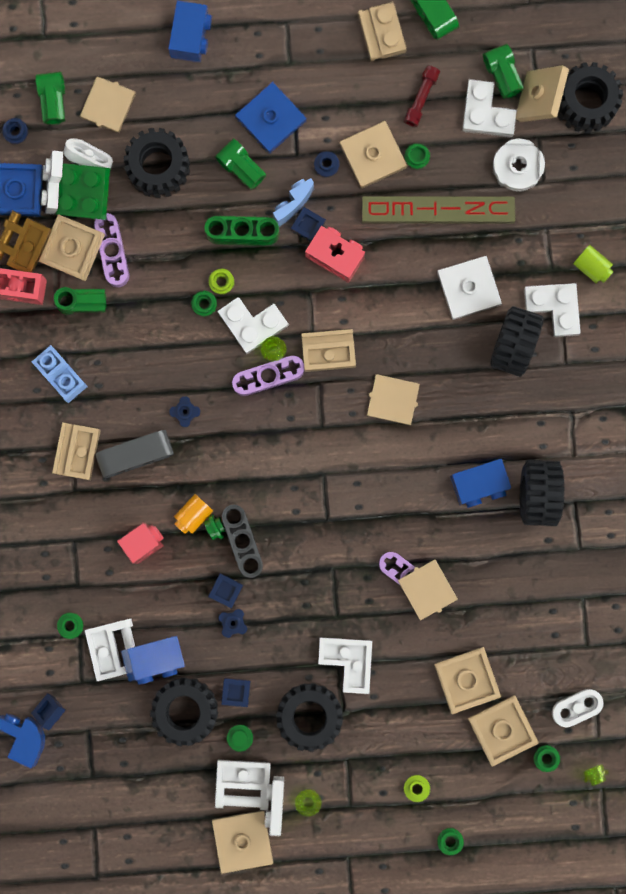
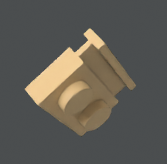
M394 2L372 7L369 10L358 11L371 61L406 53V45Z
M353 329L302 333L305 372L356 368Z
M62 422L52 473L91 481L101 430Z

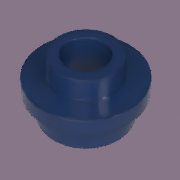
M12 118L3 125L2 134L9 143L19 144L27 138L28 128L21 119ZM13 129H20L18 135H12Z
M328 151L320 153L314 161L315 171L322 177L335 175L339 169L338 157ZM329 160L332 164L330 167H324L322 162Z

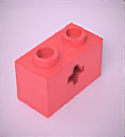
M321 226L306 249L305 257L349 283L365 257V252L362 250L363 247L354 240L349 242L340 237L341 233L332 227L326 229ZM341 249V255L332 256V250Z
M0 268V299L43 305L47 280L42 274Z
M143 523L117 542L131 562L139 564L164 546L161 543L164 537L156 526Z

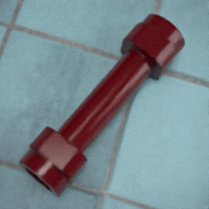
M426 66L421 78L423 82L412 108H408L405 115V124L412 127L418 126L422 117L421 110L432 85L436 84L440 74V70L436 67Z

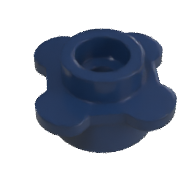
M186 396L181 397L180 402L175 407H171L169 411L172 417H176L180 421L182 427L190 426V422L201 413L200 408L194 406L190 402V398ZM186 409L187 414H183V410Z
M236 609L233 613L228 614L223 612L219 615V621L223 625L222 635L229 638L232 634L239 633L242 635L246 633L247 626L244 624V612L241 609ZM231 621H235L236 624L232 626Z

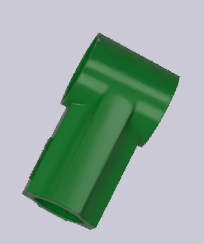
M508 44L483 53L485 67L490 75L493 74L503 99L511 98L523 91L524 87L514 66V55Z
M62 72L36 74V87L38 96L41 99L43 123L58 125L66 122L63 101L65 84Z
M232 139L215 155V158L226 171L232 172L250 190H253L263 181L266 173L248 156L249 154L237 140Z
M63 287L54 294V303L61 313L67 315L74 312H106V290ZM64 296L73 297L71 305L66 307L60 305V300Z

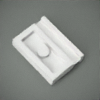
M274 776L273 784H268L267 800L272 801L271 811H266L265 827L270 828V835L281 836L284 776Z

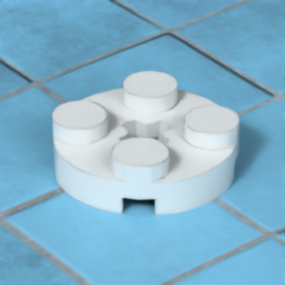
M513 139L505 143L497 151L493 161V172L498 184L513 191H524L534 187L541 178L545 168L542 152L532 142L525 139ZM516 159H521V163L526 166L521 171H517L516 168L512 167Z

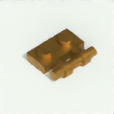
M12 210L9 219L6 218L3 224L5 228L0 237V261L6 253L10 255L6 265L18 271L33 273L52 229L30 218H27L24 225L21 226L18 222L22 214ZM16 232L19 234L15 246L12 247L9 245L13 233Z

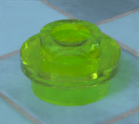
M275 336L265 339L261 346L262 356L268 361H278L287 352L285 342Z
M603 764L584 771L585 779L583 780L585 783L590 782L592 786L607 781L605 776L609 774V771L604 769Z
M311 789L301 791L295 800L296 809L303 816L317 814L321 808L319 794ZM311 798L313 805L306 807L303 804L304 799Z

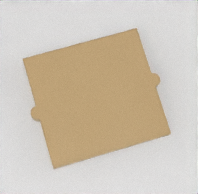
M97 77L80 117L97 124L99 128L103 126L119 133L136 92L120 86L118 82L112 83Z
M376 374L373 390L369 393L371 399L367 416L411 425L414 409L418 406L416 399L420 384Z
M436 559L421 568L415 567L412 573L398 580L420 621L435 612L440 613L442 608L458 600Z

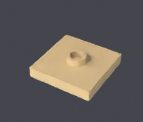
M562 65L527 71L515 119L520 122L557 118L569 69Z
M386 121L340 141V146L361 189L407 168V164Z
M58 214L39 262L86 281L105 234Z
M484 647L434 664L451 714L501 698Z
M515 695L468 718L492 767L539 744Z
M264 810L212 820L221 874L274 863L268 828L265 827L266 817Z

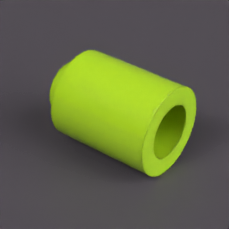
M591 245L573 263L574 266L596 284L599 280L604 283L614 272L610 269L613 264Z

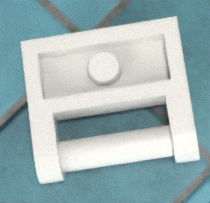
M132 619L85 630L97 681L126 674L125 666L122 667L113 631L121 629L125 649L135 647L131 626H133Z
M218 760L215 808H224V806L258 807L260 810L268 811L267 786L270 784L271 762ZM225 788L261 790V797L224 795Z

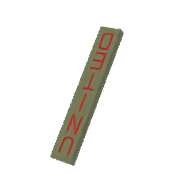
M362 196V223L514 224L515 197Z

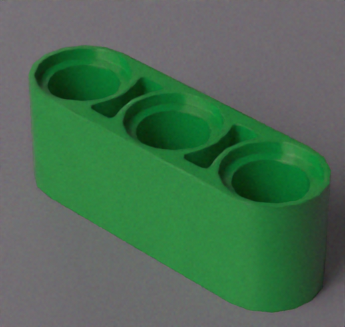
M410 0L435 40L459 28L457 17L446 0Z
M213 216L206 221L204 227L208 240L217 245L269 246L276 243L279 239L278 223L269 217ZM219 225L223 227V232L220 235H212L210 233L211 228ZM240 226H246L249 232L245 236H239L235 233L236 229ZM264 227H272L275 230L273 235L266 237L261 234V230Z

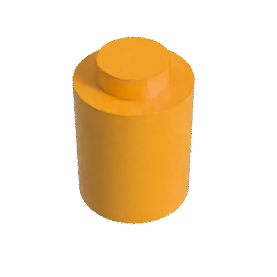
M194 494L175 514L174 518L177 521L174 525L184 534L188 531L193 534L212 514L213 510Z

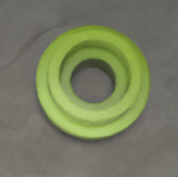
M226 269L213 271L209 277L211 290L216 294L230 292L234 286V278L231 272ZM224 278L226 284L219 286L217 285V280Z
M413 775L405 781L404 793L409 800L421 802L429 796L430 784L425 777ZM415 784L422 786V791L418 794L412 791Z

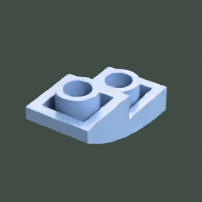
M312 178L307 181L302 179L293 184L292 190L289 191L291 202L284 201L275 207L276 211L273 212V219L278 223L279 227L290 220L307 202L314 189Z
M52 345L32 361L67 403L88 387Z

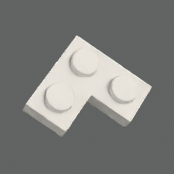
M468 81L463 132L513 137L516 110L491 107L494 82Z
M52 151L50 159L46 158L45 165H43L42 180L46 181V190L41 192V205L45 206V214H56L58 209L59 183L62 178L63 152Z
M576 283L528 286L524 288L525 308L527 311L533 313L551 312L553 337L580 335Z
M238 297L218 311V314L246 354L289 326L275 304L252 317Z
M320 638L318 664L344 666L343 692L369 694L372 641Z

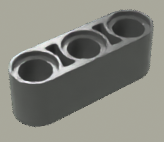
M166 430L157 431L95 453L103 479L174 455Z
M229 505L223 510L222 520L239 570L245 577H257L263 570V562L246 513L238 505ZM231 510H238L241 513V520L237 524H231L227 520V515ZM240 534H246L250 538V544L245 549H240L236 545V538ZM255 559L258 562L259 567L255 573L249 574L245 571L244 563L246 560Z

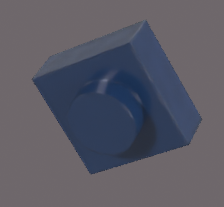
M303 207L292 225L291 231L311 242L319 228L324 226L326 219Z
M220 573L208 597L232 609L244 585Z
M224 678L221 705L248 707L251 680Z
M47 693L31 714L43 728L49 731L66 710L54 696Z

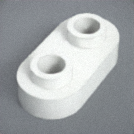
M69 139L66 141L63 153L70 162L111 169L113 160L107 153L79 139Z
M592 689L582 690L558 701L552 708V718L562 727H571L597 715L602 710V696ZM588 697L593 701L590 707L584 705V700ZM564 708L569 710V715L566 718H562L560 715L561 710Z

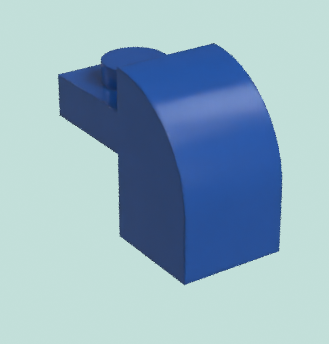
M9 713L6 716L1 715L0 730L16 737L7 758L32 769L37 765L45 746V733L42 726L31 716L27 717L24 723L21 724V719Z

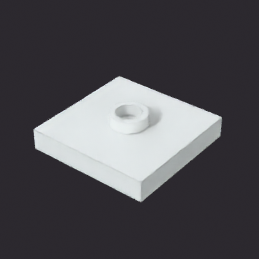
M487 256L437 271L452 320L502 305Z

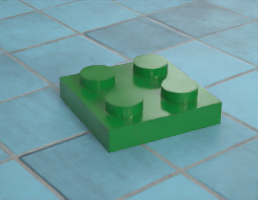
M63 163L56 215L106 220L110 168Z

